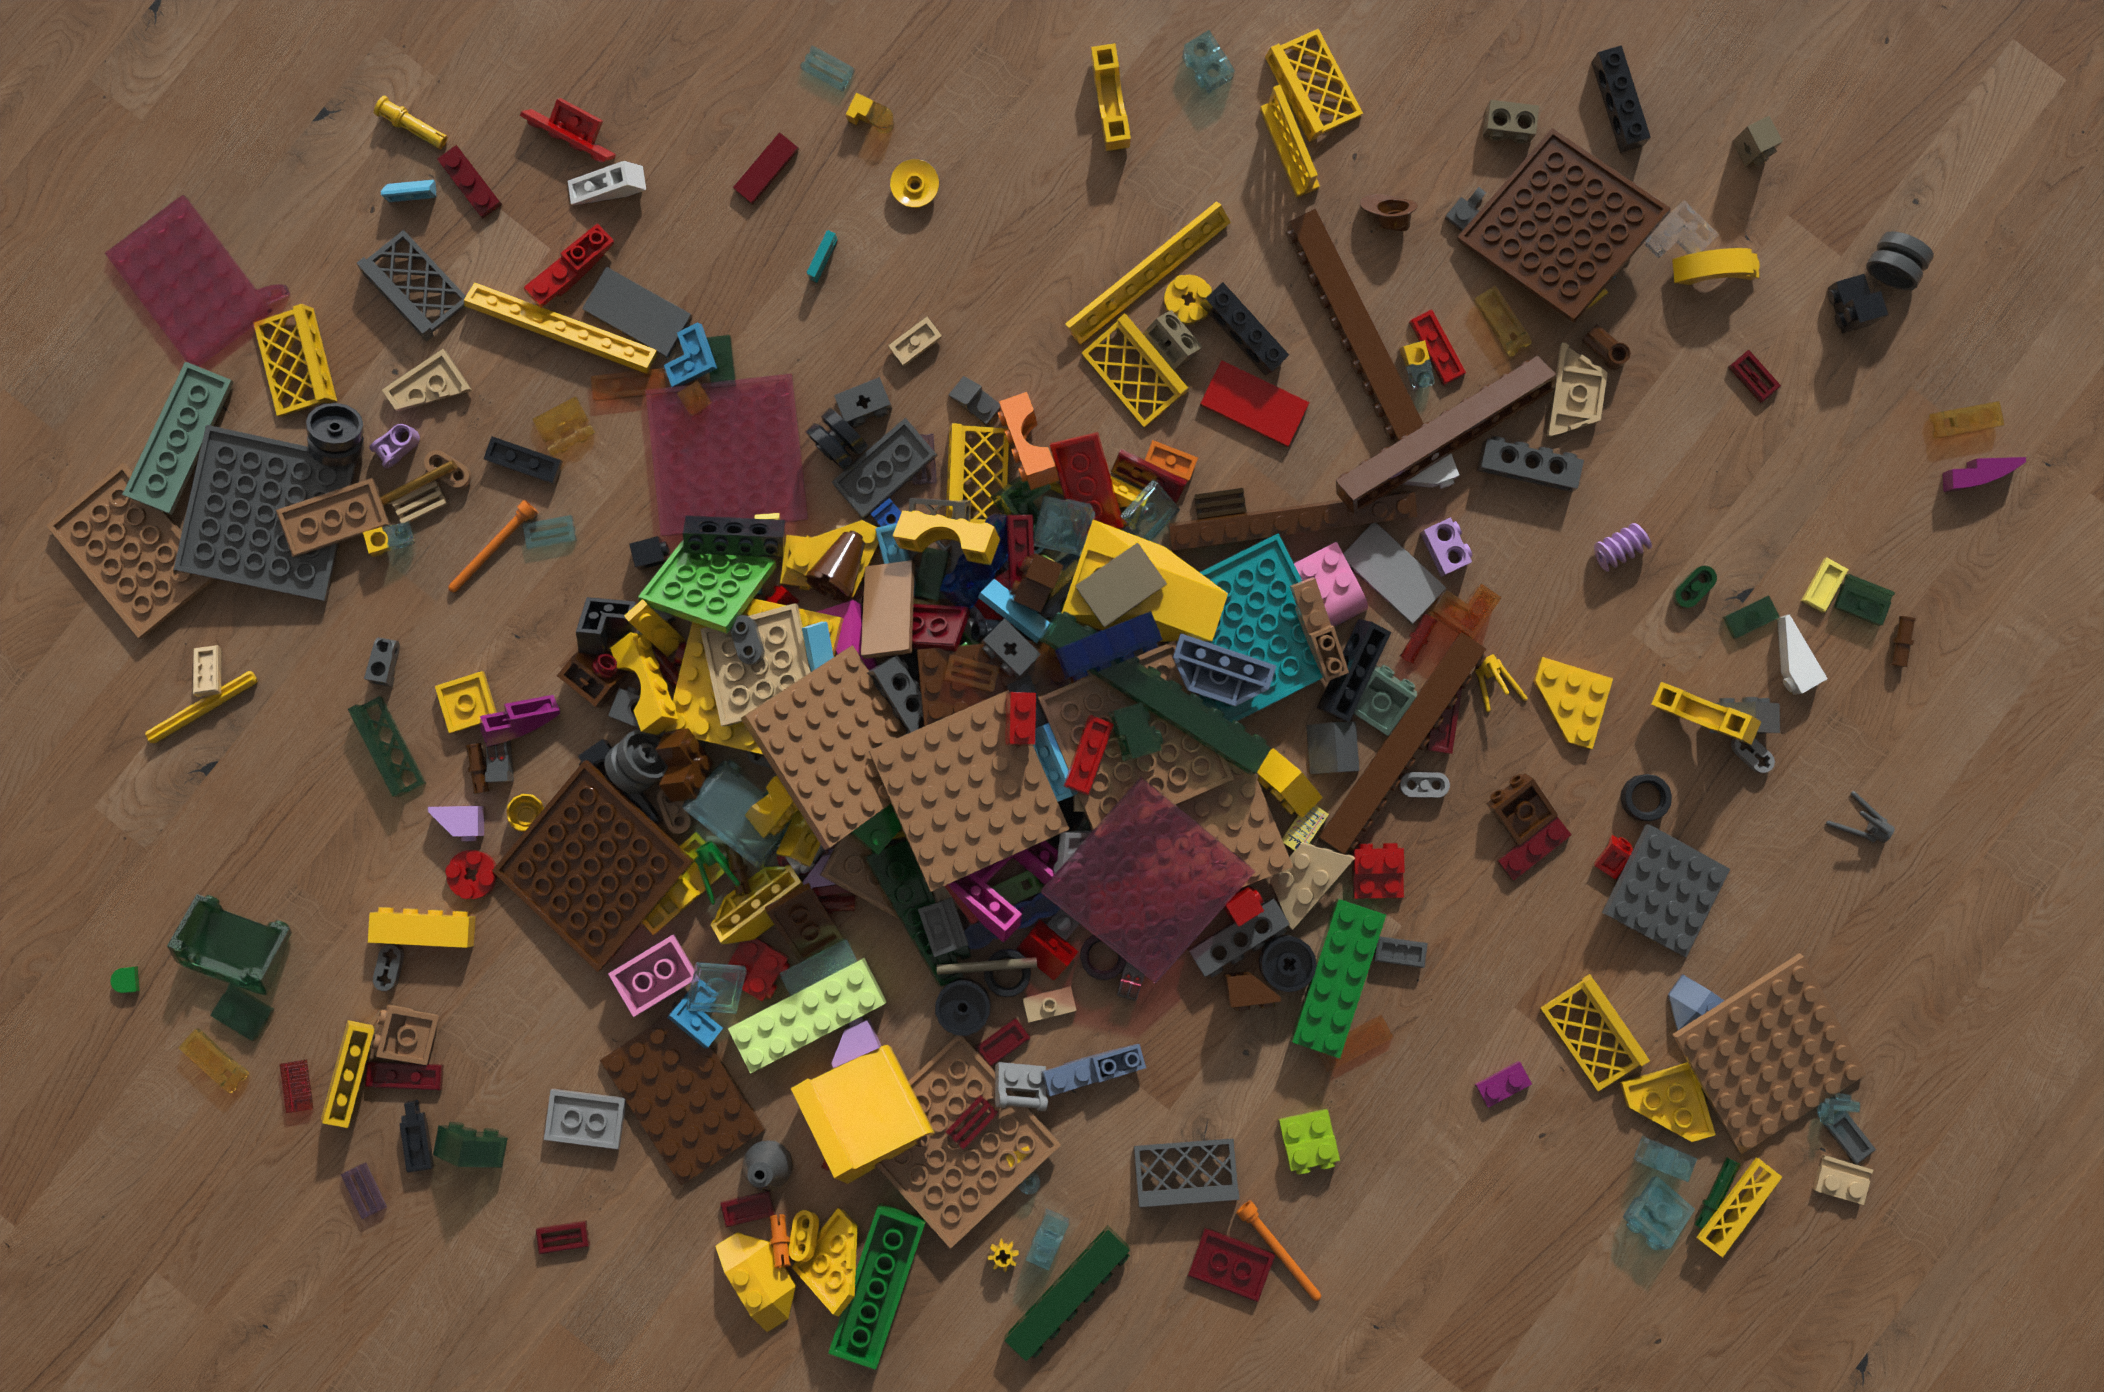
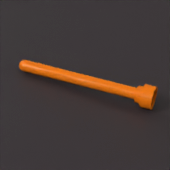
M523 500L517 506L518 510L514 518L449 584L448 589L450 592H457L524 521L533 520L539 512L529 502Z
M1251 1200L1244 1203L1236 1211L1239 1218L1252 1224L1314 1301H1319L1321 1293L1260 1220L1256 1205Z

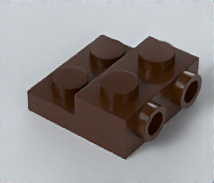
M1526 773L1513 776L1509 781L1510 785L1504 790L1494 791L1490 795L1491 800L1486 803L1497 820L1503 824L1512 839L1519 846L1558 816L1535 780Z

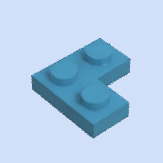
M695 323L677 332L684 355L664 365L670 385L675 389L717 369L703 326L700 323Z
M699 978L667 1018L706 1049L723 1028L704 1013L719 993Z

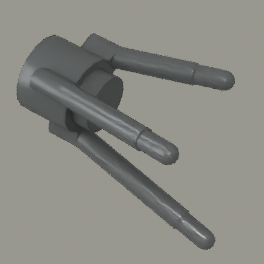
M1854 791L1851 792V795L1873 816L1871 817L1864 811H1860V815L1869 821L1867 826L1869 833L1832 821L1826 822L1828 826L1866 838L1872 843L1876 840L1882 843L1887 842L1895 830L1894 826L1887 823V819L1877 813Z

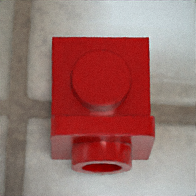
M1612 835L1609 838L1608 846L1596 859L1594 866L1616 879L1624 869L1633 851L1632 845L1622 837L1617 838Z

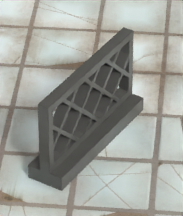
M404 230L368 259L363 257L357 262L361 273L426 342L434 336L433 332L465 307V294ZM405 239L410 245L409 253H396V245ZM381 257H391L390 269L379 268L375 262ZM395 258H409L408 270L394 269ZM413 259H424L426 271L412 270ZM394 274L408 275L407 286H396L393 283ZM412 275L425 276V287H412ZM429 276L441 277L443 280L442 288H428ZM410 291L424 292L423 304L412 303L410 301ZM428 293H442L441 305L427 304ZM446 294H456L461 301L454 306L445 305ZM427 309L441 310L440 318L431 323L426 318Z
M909 499V512L916 511V504H924L931 511L929 515L935 516L942 506H953L950 519H965L970 522L971 500ZM940 540L936 541L942 551L932 558L924 550L922 553L930 562L922 570L915 564V571L917 572L914 576L915 580L921 576L929 587L924 592H918L919 594L914 597L950 599L963 602L968 599L969 561H967L959 542L952 540L945 547ZM908 550L910 560L914 563L915 556L919 552ZM944 552L951 559V566L946 571L936 562ZM932 564L942 574L933 583L923 573ZM943 577L951 584L950 593H941L935 586Z
M1234 1139L1134 1146L1139 1207L1240 1200ZM1229 1144V1156L1224 1162H1221L1212 1154L1218 1145ZM1214 1145L1210 1151L1204 1147ZM1200 1146L1207 1153L1199 1164L1187 1155L1193 1147ZM1189 1147L1185 1153L1180 1149ZM1171 1148H1175L1182 1154V1157L1174 1166L1162 1157ZM1157 1149H1164L1160 1155L1155 1151ZM1150 1150L1158 1158L1147 1168L1140 1162V1151ZM1209 1155L1221 1165L1212 1176L1200 1167ZM1184 1157L1196 1166L1187 1178L1175 1169ZM1159 1159L1171 1168L1162 1180L1151 1171ZM1229 1160L1231 1169L1225 1165ZM1141 1166L1146 1170V1172L1142 1176ZM1223 1167L1231 1173L1232 1185H1221L1214 1179ZM1198 1169L1209 1178L1203 1187H1196L1189 1181ZM1173 1171L1185 1180L1178 1189H1171L1164 1183ZM1148 1173L1160 1182L1153 1191H1143L1142 1180ZM1211 1181L1217 1185L1207 1187ZM1186 1183H1188V1184H1189L1190 1186H1192L1193 1188H1183V1187L1185 1186ZM1161 1185H1163V1186H1165L1168 1190H1158V1189H1159V1187H1160Z

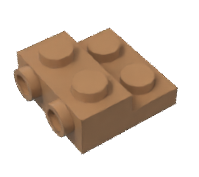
M387 1004L386 1010L381 1009L378 1017V1024L382 1025L380 1034H375L372 1042V1049H376V1057L427 1065L439 1016Z

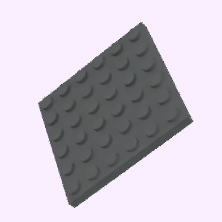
M206 425L173 570L326 601L339 543L294 558L276 510L352 485L357 460L346 466L333 467L323 465L314 460L309 454L308 446Z

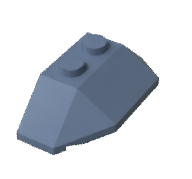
M1180 634L1173 654V660L1187 691L1232 706H1237L1269 690L1276 669V665L1184 634Z
M1683 974L1668 993L1677 1031L1724 1002L1723 999Z

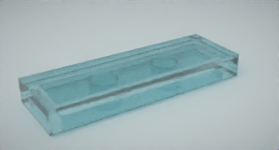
M847 939L779 973L791 996L857 962V959Z

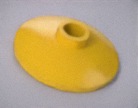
M910 159L900 163L891 175L890 187L893 196L899 203L907 207L919 208L929 204L935 198L939 189V179L935 169L929 163L920 159ZM912 183H919L920 187L914 190L911 188Z

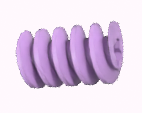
M1632 523L1628 528H1622L1620 533H1613L1611 538H1604L1603 543L1601 541L1596 542L1594 551L1599 565L1609 572V563L1616 568L1618 566L1616 559L1625 563V554L1633 559L1635 558L1634 550L1642 554L1644 552L1642 545L1650 550L1652 543L1647 533L1638 524Z

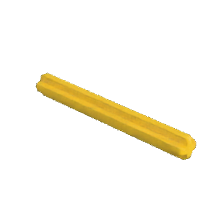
M250 671L221 687V694L205 696L145 733L150 743H157L258 682L257 677Z

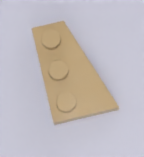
M444 349L382 389L394 409L398 412L473 391Z

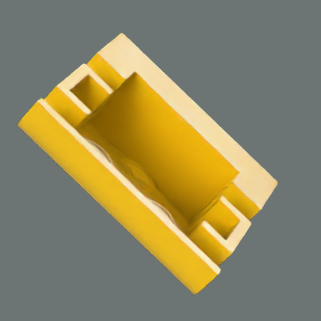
M889 1045L881 1046L812 1080L806 1079L791 1088L833 1177L846 1184L875 1169V1164L884 1159L890 1160L917 1144L916 1141L921 1137L935 1134Z

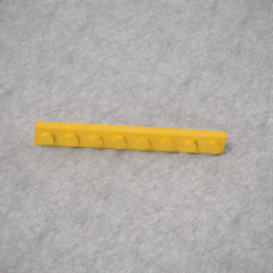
M1216 201L1070 319L1065 325L1074 339L1081 345L1228 226L1231 222L1222 205Z
M477 283L473 284L464 299L465 307L646 374L657 356V350L545 308H540L537 305Z

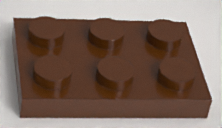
M809 883L765 907L768 916L800 963L844 939Z

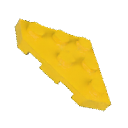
M860 520L798 542L794 546L786 567L806 576L807 572L843 532L856 531L863 536L862 540L865 542V547L852 593L853 598L865 574V567L869 565L879 544L875 530L877 527Z
M1540 657L1533 682L1541 692L1553 719L1559 725L1565 741L1586 749H1593L1613 678Z
M1688 1062L1620 1082L1627 1107L1691 1142L1716 1135L1701 1085Z
M837 1208L817 1234L813 1257L804 1263L796 1261L792 1266V1269L829 1311L838 1317L855 1297L858 1227L850 1216L840 1208Z

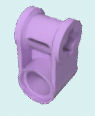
M397 424L382 437L376 439L369 449L372 452H376L383 461L382 465L384 468H389L399 462L404 455L419 444L420 435L412 427ZM408 431L409 437L407 441L402 442V434Z

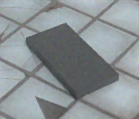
M608 267L605 268L582 308L585 312L642 344L657 350L658 353L667 358L679 340L677 332L685 329L692 317L685 310Z
M904 418L836 477L832 483L861 518L865 520L875 509L889 499L938 455L912 424Z

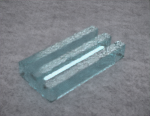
M813 45L810 48L809 54L805 56V61L800 65L802 70L841 91L845 90L855 72L853 67ZM816 55L821 59L831 63L832 65L842 69L843 71L847 72V75L829 66L828 64L818 60L814 56ZM813 63L819 66L820 68L843 79V82L840 83L839 81L809 66V64Z
M571 515L523 524L526 547L528 549L577 540L574 532L573 516ZM567 522L566 527L534 533L529 531V529ZM569 532V535L531 542L533 538Z

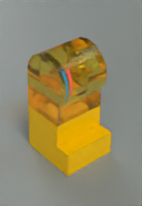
M859 93L855 94L846 112L847 120L857 125L860 119L873 125L880 133H888L894 128L895 123L891 110Z

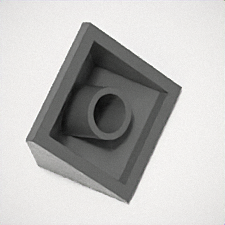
M1356 722L1306 725L1310 774L1360 771Z

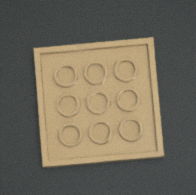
M794 603L748 616L756 622L765 650L762 661L756 665H748L739 659L731 631L726 634L709 627L700 629L721 726L726 727L743 722L741 717L811 672L797 604ZM744 623L739 626L740 632L746 628ZM752 647L746 650L747 656L752 654Z

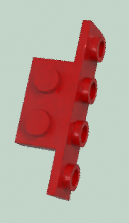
M562 98L556 99L550 119L533 109L521 111L520 116L526 119L529 125L547 130L548 135L555 139H563L569 142V146L578 151L584 150L590 153V157L598 162L615 159V153L595 143L603 120Z

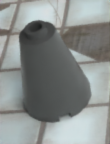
M772 1140L754 1144L747 1151L743 1159V1172L747 1181L753 1187L763 1191H771L783 1186L792 1173L790 1152L784 1145Z

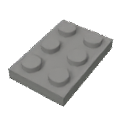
M551 1089L544 1140L619 1149L626 1099L623 1097Z

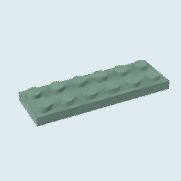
M188 362L184 363L122 495L170 515L173 514L198 461L206 425L214 426L234 384L232 380Z

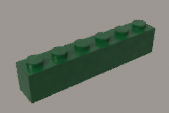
M1107 1225L1005 1334L1004 1341L1026 1362L1030 1357L1035 1359L1044 1348L1042 1344L1048 1338L1053 1340L1061 1330L1059 1326L1065 1320L1068 1322L1072 1320L1078 1312L1076 1308L1082 1302L1087 1303L1096 1293L1094 1289L1098 1284L1104 1285L1111 1278L1113 1268L1117 1264L1122 1266L1130 1257L1128 1254L1130 1251L1129 1245Z

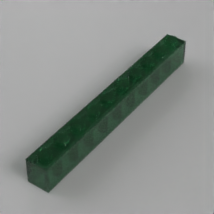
M1065 611L1063 613L1057 612L1040 637V641L1247 774L1253 775L1257 773L1271 750L1266 745L1267 741L1257 734H1253V736L1244 731L1246 729L1245 726L1234 720L1231 723L1224 718L1225 714L1215 707L1208 708L1202 704L1204 702L1203 699L1191 693L1189 696L1183 692V687L1173 680L1168 682L1161 678V672L1151 666H1148V668L1144 667L1139 663L1140 659L1129 652L1124 654L1118 650L1119 646L1109 639L1102 640L1096 636L1098 634L1096 630L1087 625L1082 627L1075 622L1077 619L1070 613Z

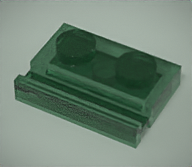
M1847 574L1833 608L1877 626H1882L1895 592Z
M229 984L228 989L221 996L210 1016L249 1040L254 1041L262 1031L274 1008L236 985Z

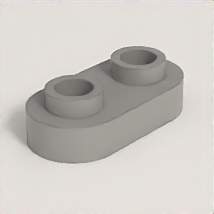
M1410 772L1404 774L1400 778L1402 780L1399 783L1400 791L1407 797H1442L1447 794L1450 788L1448 778L1442 773ZM1409 780L1415 782V787L1412 790L1407 787ZM1435 780L1440 784L1438 790L1432 788V782Z

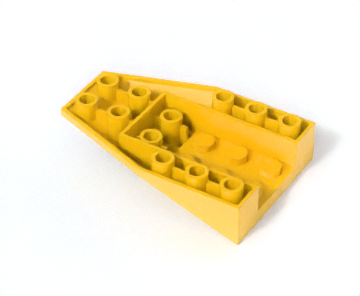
M1093 520L1061 613V618L1132 642H1172L1175 640L1178 642L1180 634L1205 642H1212L1228 593L1166 547ZM1138 542L1167 585L1104 628L1075 585Z

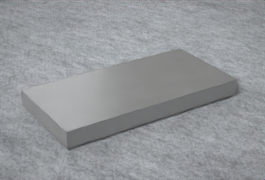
M1372 523L1343 553L1350 568L1411 624L1446 589L1440 581L1377 523Z

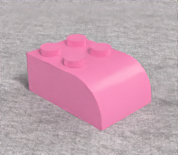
M1337 542L1294 563L1302 581L1312 577L1316 578L1332 626L1336 627L1368 610L1365 595Z
M674 934L608 973L633 1017L699 978Z

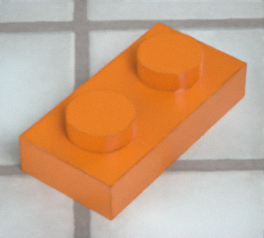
M1152 440L1145 461L1188 482L1198 460V457Z

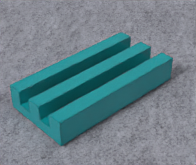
M829 230L826 231L806 272L809 280L818 283L838 241L836 233Z

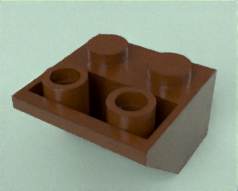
M605 648L604 654L613 656L612 653ZM577 652L570 658L557 677L593 706L602 708L629 675L630 671L618 669L611 678L601 677L594 672L592 667L595 658L600 655Z
M1249 971L1223 974L1227 1004L1235 1009V1011L1250 1010V1005H1258L1260 1008L1275 1007V1002H1281V997Z

